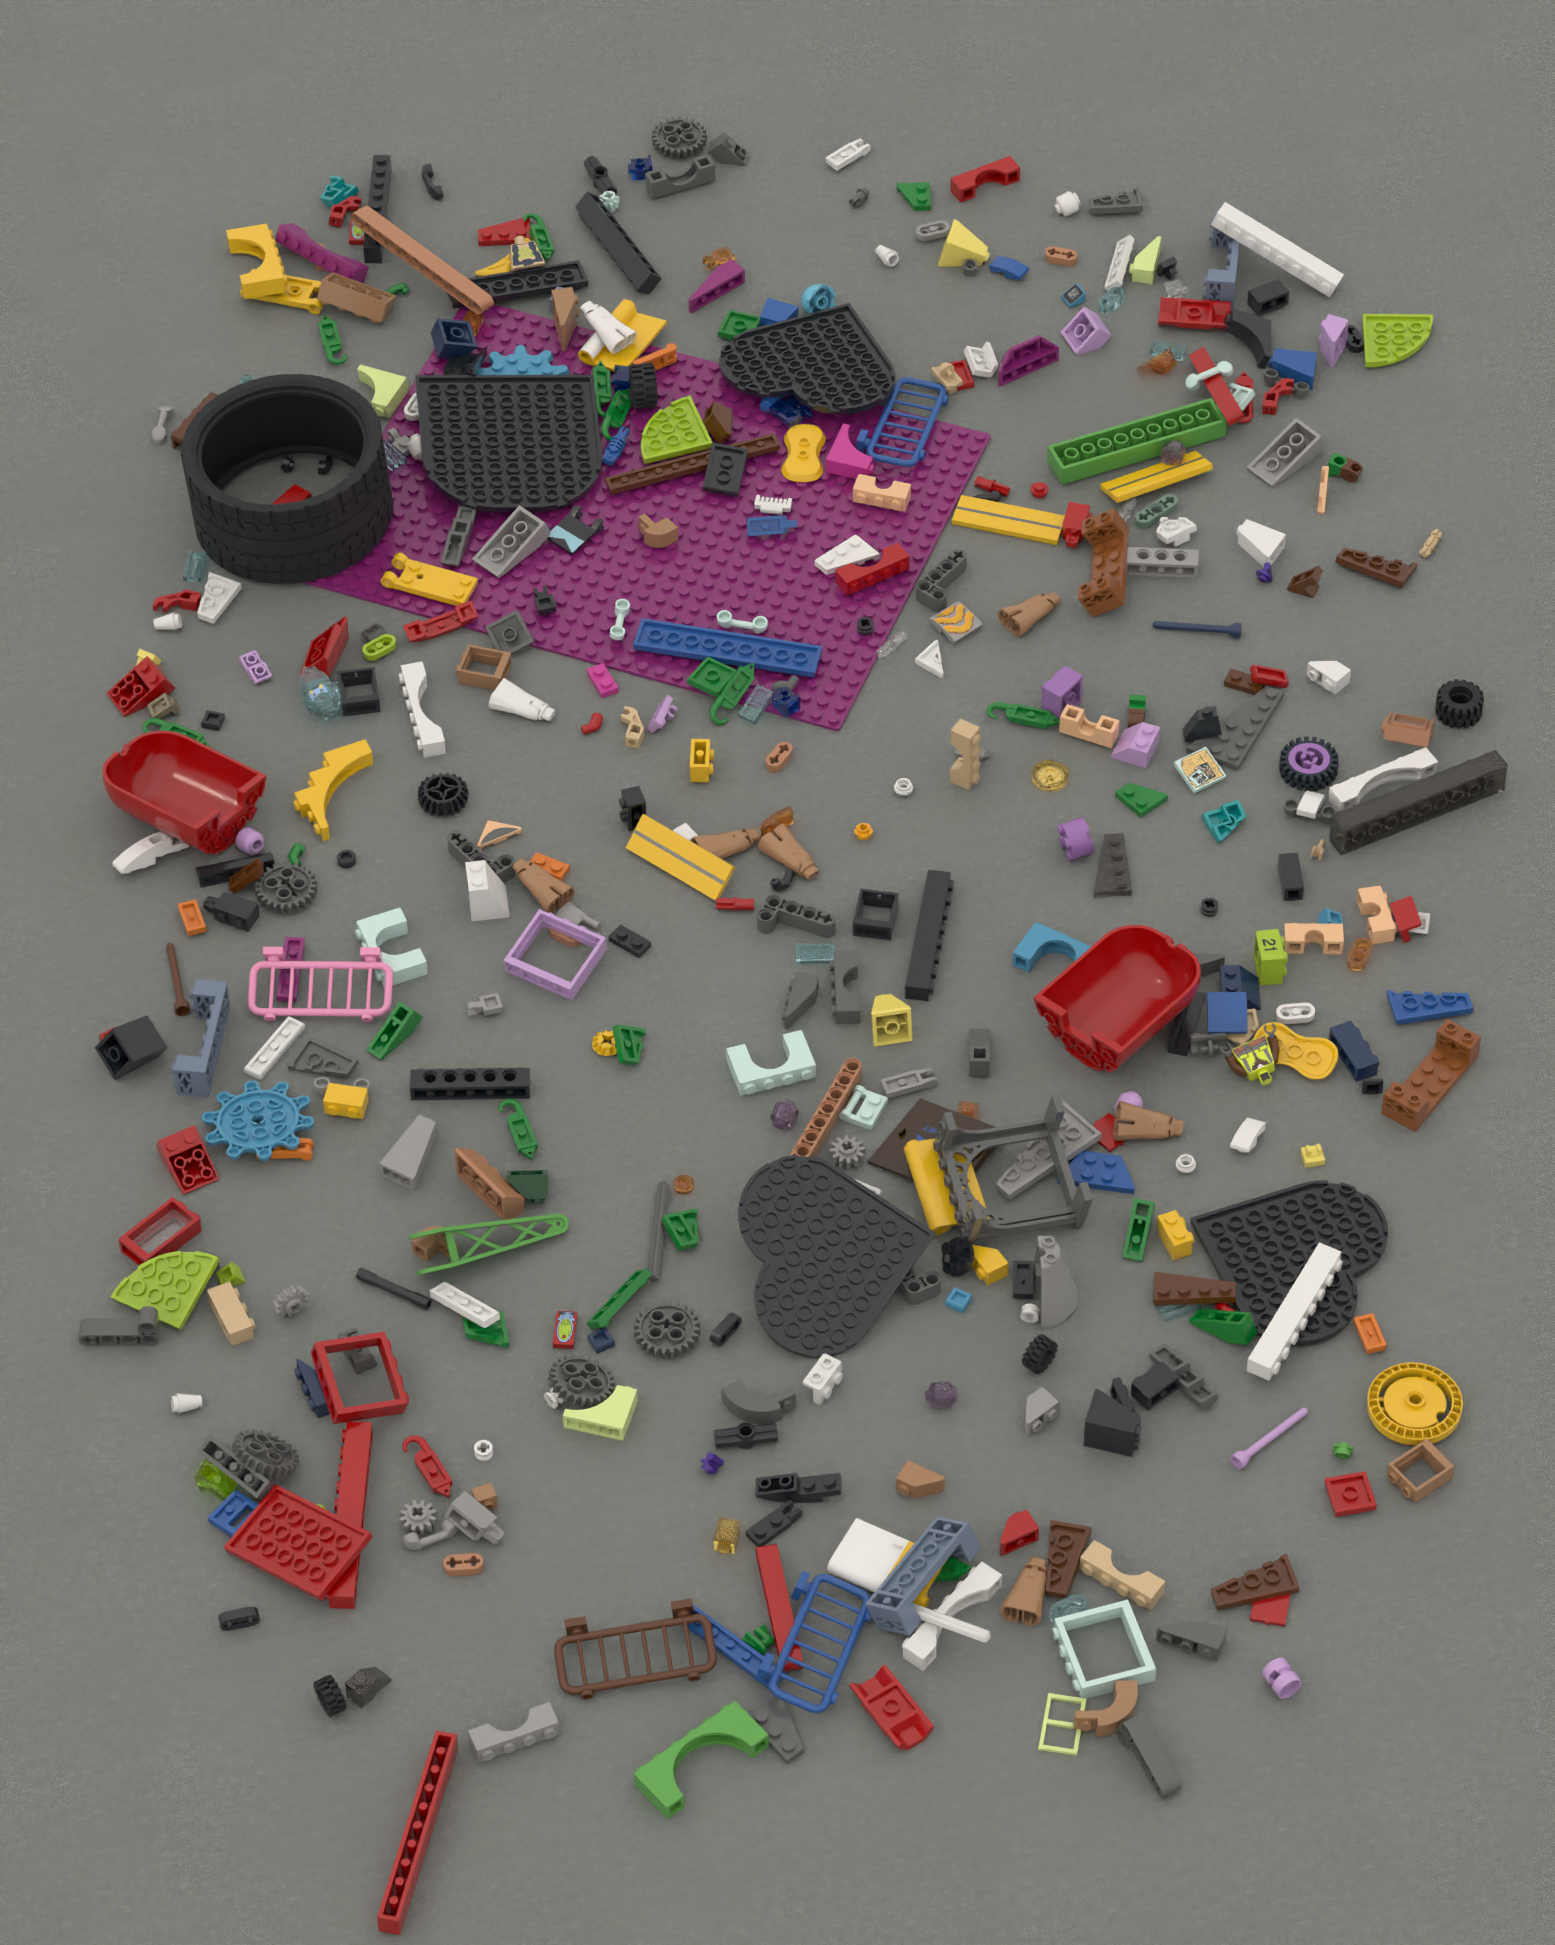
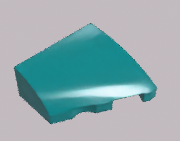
M332 175L330 177V185H326L325 191L320 198L331 209L332 205H337L348 197L354 196L359 190L356 185L345 183L342 177Z
M1235 800L1222 804L1219 809L1205 812L1201 817L1214 839L1220 843L1246 818V814L1240 801Z

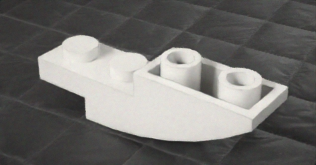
M160 831L136 842L113 861V866L121 874L130 873L131 871L156 864V857L181 851V849L188 848L189 845Z

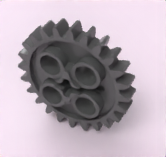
M681 116L678 119L672 117V120L666 118L665 123L660 121V125H656V129H653L652 145L655 146V150H659V154L664 152L665 157L670 154L671 158L677 156L678 159L681 156L687 158L688 154L690 156H693V152L698 154L699 150H703V146H706L707 134L704 125H700L699 121L694 123V119L689 121L688 117H685V119H682Z
M290 861L287 865L280 862L278 867L276 864H273V869L266 867V872L255 883L257 901L261 902L262 907L267 905L268 911L274 908V913L281 910V913L284 914L285 910H288L292 914V909L299 912L300 906L306 908V903L311 904V898H316L317 879H315V874H311V869L305 870V865L298 867V862L294 865H291Z
M661 1300L660 1305L653 1302V1308L645 1306L646 1312L640 1311V1317H636V1323H634L636 1343L641 1344V1350L647 1348L648 1355L654 1352L655 1358L662 1354L663 1359L666 1358V1355H670L671 1359H673L676 1353L681 1357V1351L689 1353V1347L694 1348L695 1342L699 1341L700 1321H698V1315H693V1309L687 1310V1304L680 1307V1301H677L675 1305H672L671 1300L668 1301V1304Z
M574 1353L571 1358L566 1354L564 1359L559 1357L558 1361H554L548 1377L550 1381L549 1386L554 1387L552 1392H559L558 1398L564 1397L565 1403L571 1401L572 1406H575L577 1403L580 1405V1408H583L584 1405L591 1408L592 1404L597 1406L607 1400L614 1392L616 1382L613 1381L614 1376L610 1375L611 1370H605V1364L599 1365L598 1359L592 1361L591 1356L586 1359L583 1354L577 1357Z
M255 1429L252 1432L249 1430H245V1433L241 1431L240 1434L236 1435L232 1445V1452L236 1453V1458H240L239 1462L246 1463L245 1467H252L253 1472L260 1471L261 1475L267 1473L269 1477L272 1474L277 1478L280 1475L286 1477V1475H291L292 1472H295L299 1463V1455L295 1454L297 1450L291 1449V1444H285V1439L279 1440L278 1435L271 1436V1432L264 1434L260 1430L258 1433Z

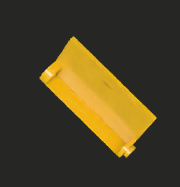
M935 1139L911 1140L903 1148L928 1227L936 1233L935 1235H941L949 1231L951 1226L959 1225V1223H956L954 1218L955 1209L954 1205H951L949 1201V1189L944 1185L945 1175L943 1170L939 1168L938 1152L935 1153L933 1148V1141ZM953 1155V1158L957 1162H966L965 1157H963L962 1155ZM971 1163L967 1172L968 1186L974 1198L979 1200V1203L986 1208ZM958 1168V1173H963L962 1169Z

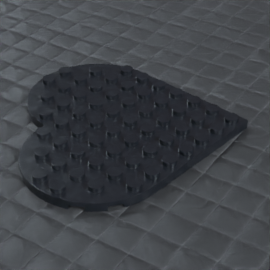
M850 303L744 331L734 336L733 341L729 344L726 343L723 346L719 358L720 373L723 379L733 388L743 393L760 397L783 398L787 395H793L803 405L816 411L830 414L852 415L857 412L870 410L888 398L895 385V370L892 363Z
M790 1155L780 1157L778 1160L765 1164L748 1180L739 1201L738 1222L741 1235L750 1251L764 1263L759 1272L754 1292L755 1309L760 1324L775 1343L789 1352L804 1357L820 1358L823 1354L834 1356L857 1344L868 1332L936 1234L834 1165L813 1156Z
M1328 1180L1298 1184L1194 1216L1190 1219V1223L1219 1278L1222 1281L1236 1282V1302L1233 1304L1238 1312L1251 1313L1257 1334L1260 1336L1267 1329L1317 1245L1322 1243L1341 1251V1261H1343L1340 1271L1334 1273L1331 1286L1325 1288L1323 1299L1317 1301L1314 1314L1308 1316L1305 1329L1299 1331L1297 1342L1295 1345L1291 1344V1346H1307L1324 1342L1339 1334L1350 1323L1356 1310L1358 1295L1354 1278L1370 1270L1380 1260L1388 1239L1386 1217L1373 1198L1368 1194L1364 1195L1357 1191L1354 1186L1342 1182L1340 1184L1328 1183Z

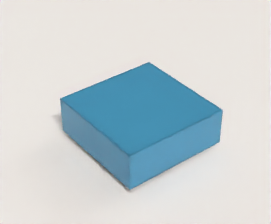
M954 1287L945 1301V1306L964 1313L972 1301L973 1295Z

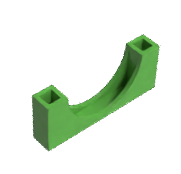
M734 1701L730 1705L722 1707L713 1717H708L696 1729H691L681 1740L673 1742L667 1750L656 1754L646 1765L639 1766L634 1772V1785L666 1819H669L684 1808V1795L677 1787L674 1776L678 1765L685 1756L700 1747L717 1744L735 1747L753 1758L769 1747V1735Z

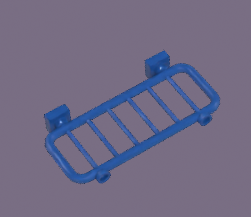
M911 377L898 379L872 438H868V430L861 429L856 441V449L861 453H864L865 449H867L866 454L873 457L874 461L902 467H912L919 460L924 461L926 450L923 449L941 406H947L949 401V395H946L947 390L939 383ZM910 384L937 390L940 393L936 397L903 390L901 386ZM900 392L933 399L936 402L932 408L899 401L896 398ZM894 403L932 412L928 419L891 411ZM889 414L925 421L927 424L924 429L886 421ZM884 425L921 432L922 435L920 440H914L882 433ZM883 436L918 445L914 452L877 444L879 437ZM875 447L911 454L913 457L910 460H903L876 454L873 451Z
M802 1570L791 1598L799 1601L801 1594L806 1596L776 1665L771 1664L775 1655L767 1652L755 1680L763 1683L765 1677L769 1676V1690L775 1697L816 1714L824 1712L830 1704L834 1705L839 1693L835 1692L859 1633L864 1622L869 1623L871 1615L865 1605L870 1596L863 1589L828 1574H819L809 1583L807 1580L810 1573ZM820 1583L831 1584L860 1597L863 1601L861 1609H857L817 1591ZM817 1595L858 1613L854 1625L852 1626L811 1608L814 1596ZM808 1611L851 1629L847 1642L803 1624ZM801 1627L845 1646L840 1659L796 1640ZM796 1644L837 1662L833 1675L789 1657L793 1645ZM788 1660L831 1679L826 1692L783 1674L782 1671L786 1661ZM782 1677L823 1695L821 1703L814 1705L780 1690L777 1687L779 1678Z

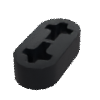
M1348 325L1346 346L1350 352L1360 353L1364 350V339L1355 326Z
M732 1312L729 1313L712 1331L710 1341L719 1347L722 1346L739 1328L742 1321L741 1317Z
M251 1606L223 1612L219 1615L218 1619L220 1628L230 1631L258 1624L260 1622L258 1608Z

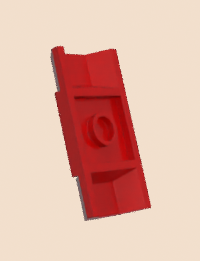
M1161 297L1158 325L1225 330L1224 318L1226 314L1230 313L1231 302Z
M886 1664L869 1680L861 1684H849V1687L861 1701L864 1709L898 1749L909 1750L923 1742L934 1729V1725Z

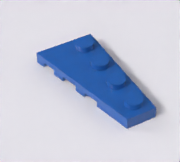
M1387 990L1386 993L1396 1025L1473 1013V1006L1468 993L1442 992L1441 995H1434L1432 992L1412 994V991L1394 993L1391 990Z

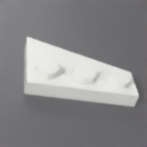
M854 535L817 558L815 566L826 575L835 573L836 569L849 563L858 564L859 566L865 564V561L870 559L878 560L880 559V554L859 536Z
M209 572L208 582L205 585V592L197 612L198 618L214 624L242 589L241 583Z

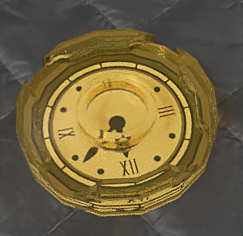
M1052 759L1042 760L1035 764L1031 772V779L1033 784L1043 791H1058L1068 783L1069 771L1060 761L1058 763Z

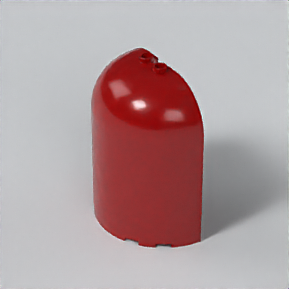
M152 731L137 736L123 746L121 753L118 751L113 753L105 761L102 768L105 790L116 807L126 814L208 855L209 853L219 854L231 847L236 842V836L245 826L248 820L252 821L257 811V807H255L257 800L263 796L267 776L186 735L172 731Z
M1126 925L1105 934L1035 995L1033 999L1040 1017L1044 1016L1049 1024L1047 1026L1048 1030L1055 1039L1059 1037L1066 1045L1064 1047L1066 1051L1084 1065L1099 1072L1104 1069L1110 1073L1119 1068L1192 1002L1200 985L1201 970L1199 961L1185 945H1173L1174 941L1169 935H1165L1145 925Z

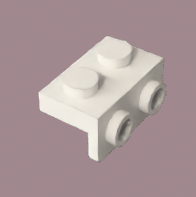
M985 342L982 349L971 346L965 347L964 354L972 374L991 378L998 369V362L990 342Z
M823 1354L803 1380V1385L813 1389V1402L821 1405L825 1399L830 1397L833 1387L841 1382L843 1378L842 1361Z

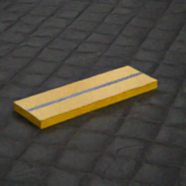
M1193 451L1101 483L1100 488L1115 502L1119 503L1212 470L1213 466L1201 454Z
M961 495L952 518V524L1057 545L1063 531L1062 524L1065 515Z
M642 814L626 846L628 850L715 901L721 897L735 869V866L645 814Z

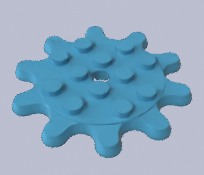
M518 345L514 350V354L502 356L498 352H491L488 361L492 366L479 368L475 375H569V369L565 365H550L553 355L549 350H544L539 355L533 356L527 354L525 346Z
M248 1081L244 1084L245 1090L240 1095H232L229 1092H221L217 1095V1101L222 1105L220 1110L208 1111L202 1114V1121L206 1125L216 1127L213 1132L205 1136L206 1142L210 1146L228 1144L229 1148L226 1153L231 1160H237L242 1154L249 1152L257 1153V1157L261 1161L266 1162L270 1160L272 1150L276 1147H286L290 1150H295L298 1148L300 1140L294 1133L300 1130H310L314 1125L313 1117L300 1114L302 1110L309 1107L310 1098L305 1095L296 1098L288 1097L286 1094L288 1093L289 1085L286 1082H279L270 1090H262L257 1081ZM257 1120H262L259 1125L255 1122Z

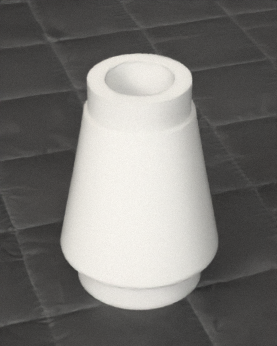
M879 245L876 248L875 253L886 266L892 267L898 263L899 256L896 251L883 245Z
M173 612L154 619L155 630H178V628H182L181 616L179 613L175 614Z
M176 1393V1396H171L173 1413L177 1412L180 1414L202 1407L201 1395Z

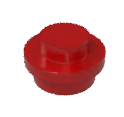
M1036 482L1031 485L1030 491L1035 498L1041 499L1046 496L1049 488L1043 482Z

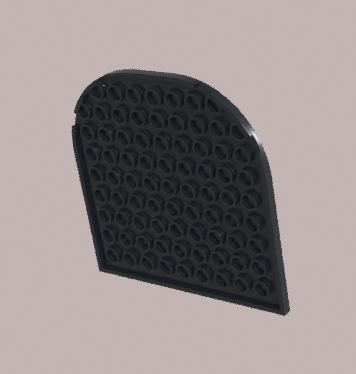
M415 375L423 468L430 482L447 498L460 505L480 511L514 512L520 505L529 512H545L563 508L578 501L595 485L601 470L602 452L593 375Z

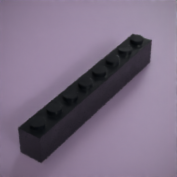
M373 155L368 206L387 219L392 173L391 156ZM365 233L363 245L364 262L382 263L384 246Z
M586 192L575 206L579 212L578 216L586 221V226L602 242V247L610 252L609 256L626 273V278L634 283L633 287L640 293L643 291L650 294L662 278L600 198L590 192Z
M928 870L905 984V999L928 1001L929 995L934 992V982H932V979L937 977V967H935V964H939L940 961L938 949L942 950L943 938H941V935H945L946 924L943 922L948 920L949 909H946V907L951 904L949 892H953L954 888L951 872Z

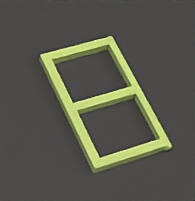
M1048 1693L1038 1750L1077 1756L1081 1735L1080 1729L1076 1731L1074 1749L1043 1744L1047 1725L1073 1729V1723L1048 1719L1051 1700L1081 1704L1080 1711H1085L1087 1699Z

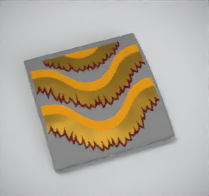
M958 601L929 618V621L940 634L943 632L953 645L983 625L966 606Z

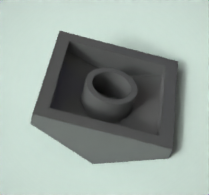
M518 609L485 626L497 650L513 654L534 643Z

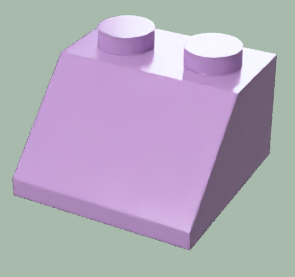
M1085 307L1061 331V334L1076 355L1101 348L1112 336L1097 313Z
M1328 314L1327 318L1322 320L1320 324L1322 332L1318 342L1321 343L1320 352L1329 367L1333 368L1346 347L1349 320Z
M1142 722L1124 729L1111 754V758L1147 768L1160 741V727Z

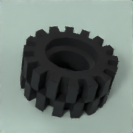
M1044 1334L1035 1337L1033 1342L1029 1343L1030 1346L1025 1349L1026 1353H1023L1022 1365L1035 1374L1043 1373L1044 1369L1048 1368L1058 1350L1057 1343Z
M327 1675L313 1682L315 1694L318 1696L317 1699L328 1716L332 1717L346 1710L347 1706L344 1695L341 1693V1689L338 1687V1683L335 1682L334 1677Z

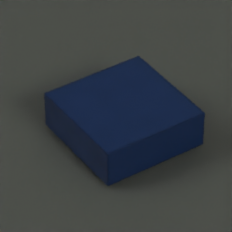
M606 1327L587 1335V1339L596 1354L615 1346V1341Z

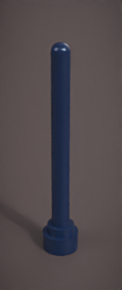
M1154 621L1152 624L1154 628L1229 633L1233 638H1241L1242 623L1221 626Z

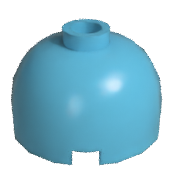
M813 284L803 292L801 306L806 314L835 307L834 298H836V294L827 285Z

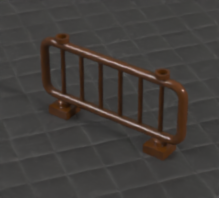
M692 1598L671 1602L673 1618L588 1632L586 1616L565 1619L567 1636L561 1637L554 1646L560 1687L569 1695L581 1694V1699L587 1700L593 1698V1692L686 1676L688 1681H698L701 1679L700 1674L710 1672L717 1663L710 1620L704 1615L694 1614ZM695 1622L703 1625L708 1652V1662L699 1666H694L687 1625ZM683 1625L690 1667L673 1670L666 1627ZM662 1628L669 1671L652 1673L645 1631ZM641 1632L647 1674L630 1677L624 1634ZM619 1635L626 1678L609 1681L602 1638ZM598 1639L605 1681L588 1684L581 1642ZM577 1643L583 1685L570 1686L568 1684L563 1656V1647L567 1644Z

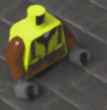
M1273 1023V1030L1271 1032L1266 1030V1025L1263 1027L1268 1037L1263 1035L1232 1049L1230 1043L1225 1042L1227 1045V1051L1225 1052L1221 1046L1218 1047L1219 1052L1226 1055L1225 1060L1232 1072L1241 1077H1247L1249 1081L1259 1078L1262 1085L1272 1082L1273 1079L1269 1073L1275 1071V1064L1278 1062L1280 1052L1277 1036L1274 1035L1276 1026Z

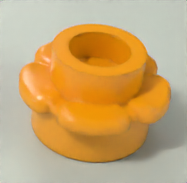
M860 823L854 829V833L859 840H868L873 833L871 825L867 823Z

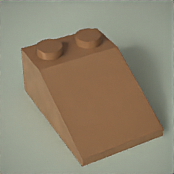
M572 287L551 290L553 318L562 351H566L577 325L576 317H579V310L576 307V304H579L578 295L574 294Z

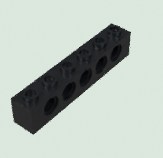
M530 1068L414 1069L410 1071L411 1101L530 1099Z

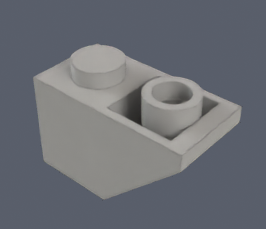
M1043 1387L1027 1397L1025 1434L1027 1436L1039 1431L1045 1423L1054 1420L1059 1414V1401Z

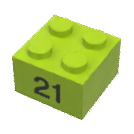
M1279 929L1255 931L1253 958L1260 986L1283 984V977L1287 975L1285 963H1288L1287 951H1283L1285 947L1284 937H1280Z

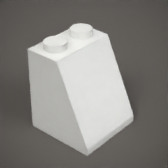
M485 860L465 862L471 922L509 918L507 891L504 883Z

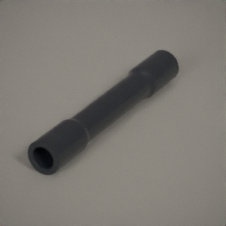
M359 1268L357 1271L356 1279L406 1299L425 1310H428L431 1306L432 1299L408 1290L364 1268Z

